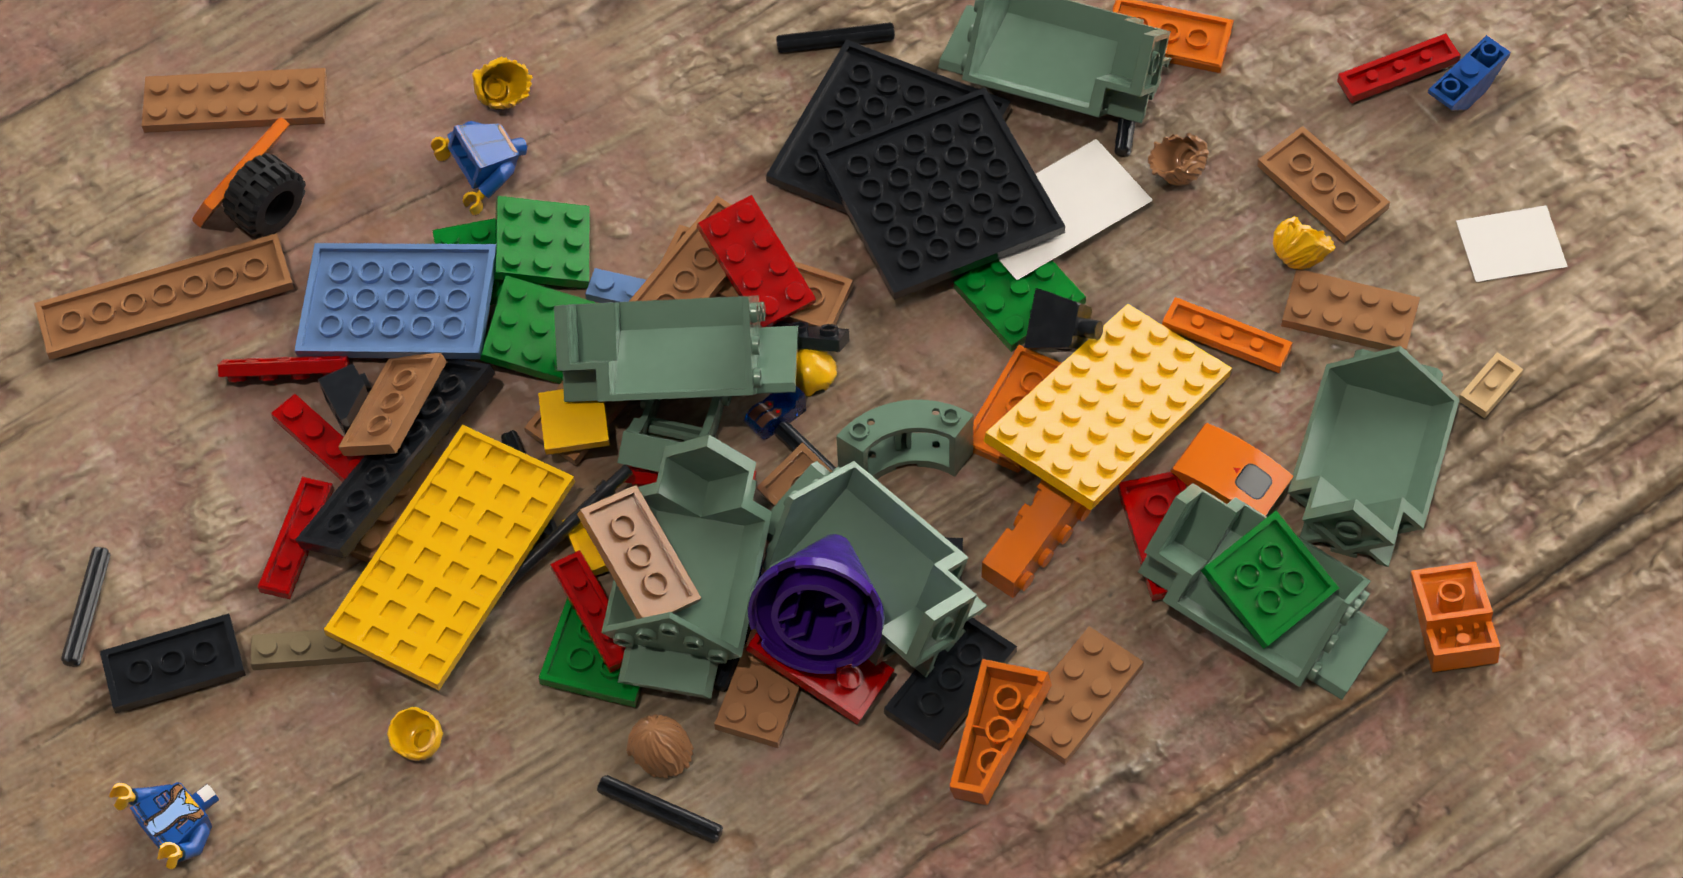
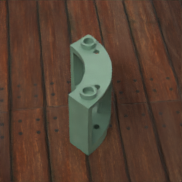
M732 396L712 397L703 428L656 418L661 399L641 400L640 408L644 409L640 419L633 418L630 426L623 431L617 463L659 472L665 446L706 435H711L715 438L724 406L730 405Z
M903 400L876 407L854 419L836 436L838 467L842 468L855 461L876 480L883 475L895 471L896 467L906 464H916L917 467L938 469L955 477L973 454L974 414L954 405L932 400ZM933 411H938L939 414H938V415H933L932 412H933ZM869 421H873V422H874L873 425H868L867 423H868Z

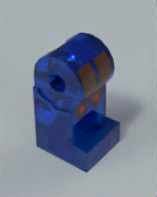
M797 386L795 392L771 393L764 400L757 402L749 409L744 417V422L761 439H768L774 435V430L778 427L779 423L782 421L791 423L806 411L805 394Z

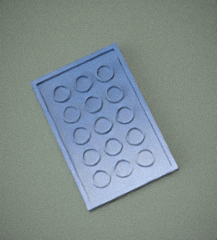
M315 243L294 350L297 357L400 358L418 354L442 353L445 359H480L484 347L494 283L496 244Z

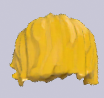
M501 56L490 61L488 64H484L480 70L475 69L472 73L474 92L477 95V99L483 105H488L490 109L504 110L505 108H513L529 96L533 76L528 74L525 64L521 65L517 63V60L511 61L507 57L503 58Z
M1295 216L1282 221L1274 231V250L1283 263L1293 269L1311 268L1323 262L1324 258L1335 250L1334 241L1331 240V236L1326 237L1324 235V230L1317 231L1309 225H1302L1298 217Z

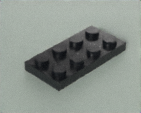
M229 613L100 651L112 706L116 714L246 676Z
M974 618L965 622L963 629L966 632L948 652L944 649L938 653L933 665L935 668L927 677H924L915 669L884 707V714L938 750L969 712L982 659L1008 664L1017 652L1015 644Z

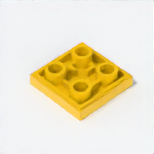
M564 389L538 393L546 455L610 445L605 401L564 402Z

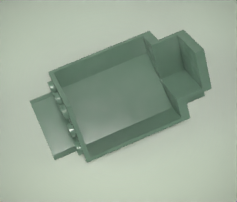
M975 0L974 6L970 4L966 6L940 58L938 68L962 74V80L1088 115L1101 117L1109 114L1142 123L1146 115L1148 99L1153 100L1161 83L1162 66L1168 67L1172 59L1165 57L1171 31L1143 24L1144 20L1071 0Z
M759 296L554 306L557 371H563L564 402L742 396L796 391L799 326L760 327V322L765 321L766 314L765 303L759 302Z
M1401 346L1378 352L1360 349L1355 351L1353 358L1326 364L1294 469L1293 478L1288 489V493L1306 508L1302 519L1304 524L1300 534L1302 539L1311 544L1320 542L1331 545V552L1357 558L1358 553L1372 556L1376 560V564L1389 567L1398 534L1424 529L1460 400L1447 386L1441 383L1443 373L1438 368L1420 364Z
M711 435L665 446L657 482L638 487L701 599L698 603L675 614L667 612L636 619L613 579L601 633L614 639L613 642L615 644L625 647L617 683L711 699L718 663H726L727 660L742 657L749 624V600L753 588L758 581L772 511L753 501L757 481L753 480L756 462Z
M818 461L810 464L771 509L772 514L766 538L770 544L766 548L767 556L762 566L766 571L830 534L841 535L851 543L878 593L884 609L882 636L876 650L868 658L875 666L898 653L924 677H927L935 668L933 665L938 653L944 649L948 652L966 632L963 629L965 622L976 615L979 616L988 606L977 597V594L959 580L969 557L855 461L842 468L837 467L832 472L827 470Z
M1192 483L1173 500L1144 551L1147 556L1138 573L1168 591L1163 602L1300 687L1309 679L1343 700L1389 630L1359 611L1370 596L1366 589L1371 581L1298 536L1339 589L1263 649L1200 570L1267 518V516L1236 497L1226 504Z

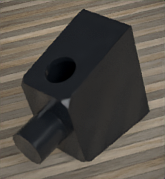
M1036 288L1024 348L1037 352H1075L1086 342L1087 338L1096 340L1101 338L1103 323L1102 321L1091 319L1092 307Z

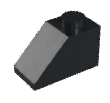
M354 364L318 379L324 398L344 435L366 400L367 392L372 389L366 374L362 373L359 375Z

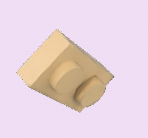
M1496 352L1459 396V402L1483 418H1486L1519 380L1523 369Z

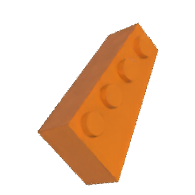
M1043 479L1037 486L1038 491L1034 496L1032 505L1024 503L1013 523L1015 528L1013 530L1006 528L982 561L981 577L1012 598L1020 590L1025 591L1031 585L1035 576L1034 573L1040 566L1044 568L1048 565L1054 555V549L1059 543L1065 544L1072 535L1075 524L1079 520L1083 522L1091 512V510Z
M982 659L949 786L954 799L988 805L1052 686L1048 672Z

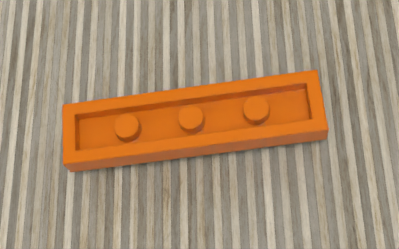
M1177 297L1174 298L1162 321L1163 326L1179 335L1280 373L1292 349L1293 342Z

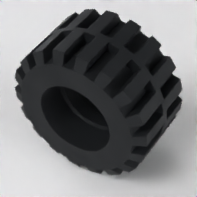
M264 153L262 156L258 155L245 163L237 171L233 179H231L228 189L224 194V213L253 237L262 238L276 234L289 223L301 206L305 195V181L299 173L275 155H270L269 153Z

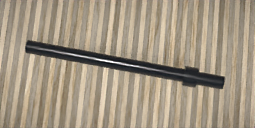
M624 464L607 481L602 480L594 488L595 492L527 555L501 597L581 523L577 515L580 509L616 494L615 490L633 474L628 466Z

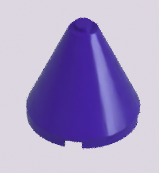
M830 534L777 563L761 575L753 588L749 600L748 620L751 630L756 629L761 637L763 649L776 660L791 668L808 673L833 674L836 673L837 667L852 664L854 668L862 664L874 653L884 628V609L878 593L851 543L841 535Z

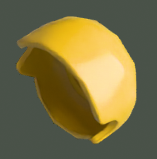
M808 349L797 351L795 392L810 397L818 390H828L837 375L836 362L828 351Z
M410 707L399 711L390 721L387 736L390 746L395 752L409 760L420 761L432 757L438 750L443 731L439 720L431 713L418 707Z

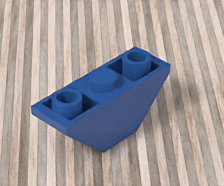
M1486 35L1428 89V94L1451 110L1469 109L1487 92L1511 52Z

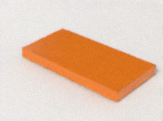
M1115 0L1113 12L1144 20L1143 24L1171 31L1165 57L1172 58L1170 63L1221 73L1234 20L1138 0Z
M281 117L275 121L203 201L192 218V221L201 228L222 205L225 199V191L228 189L229 183L237 171L249 160L251 161L258 155L262 156L264 153H268L290 125L284 118Z
M1017 346L974 419V454L1017 473L1020 472L1021 465L983 442L985 433L1060 366L1061 362L1024 348V346Z

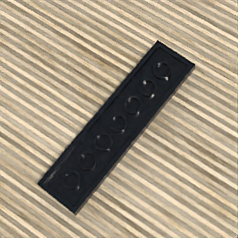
M446 359V365L397 453L365 455L295 539L301 549L346 559L354 551L356 545L368 530L374 526L376 520L385 509L393 503L394 498L412 479L424 461L431 456L432 451L441 440L449 434L450 429L468 410L480 392L486 388L489 381L496 374L491 365L460 359Z

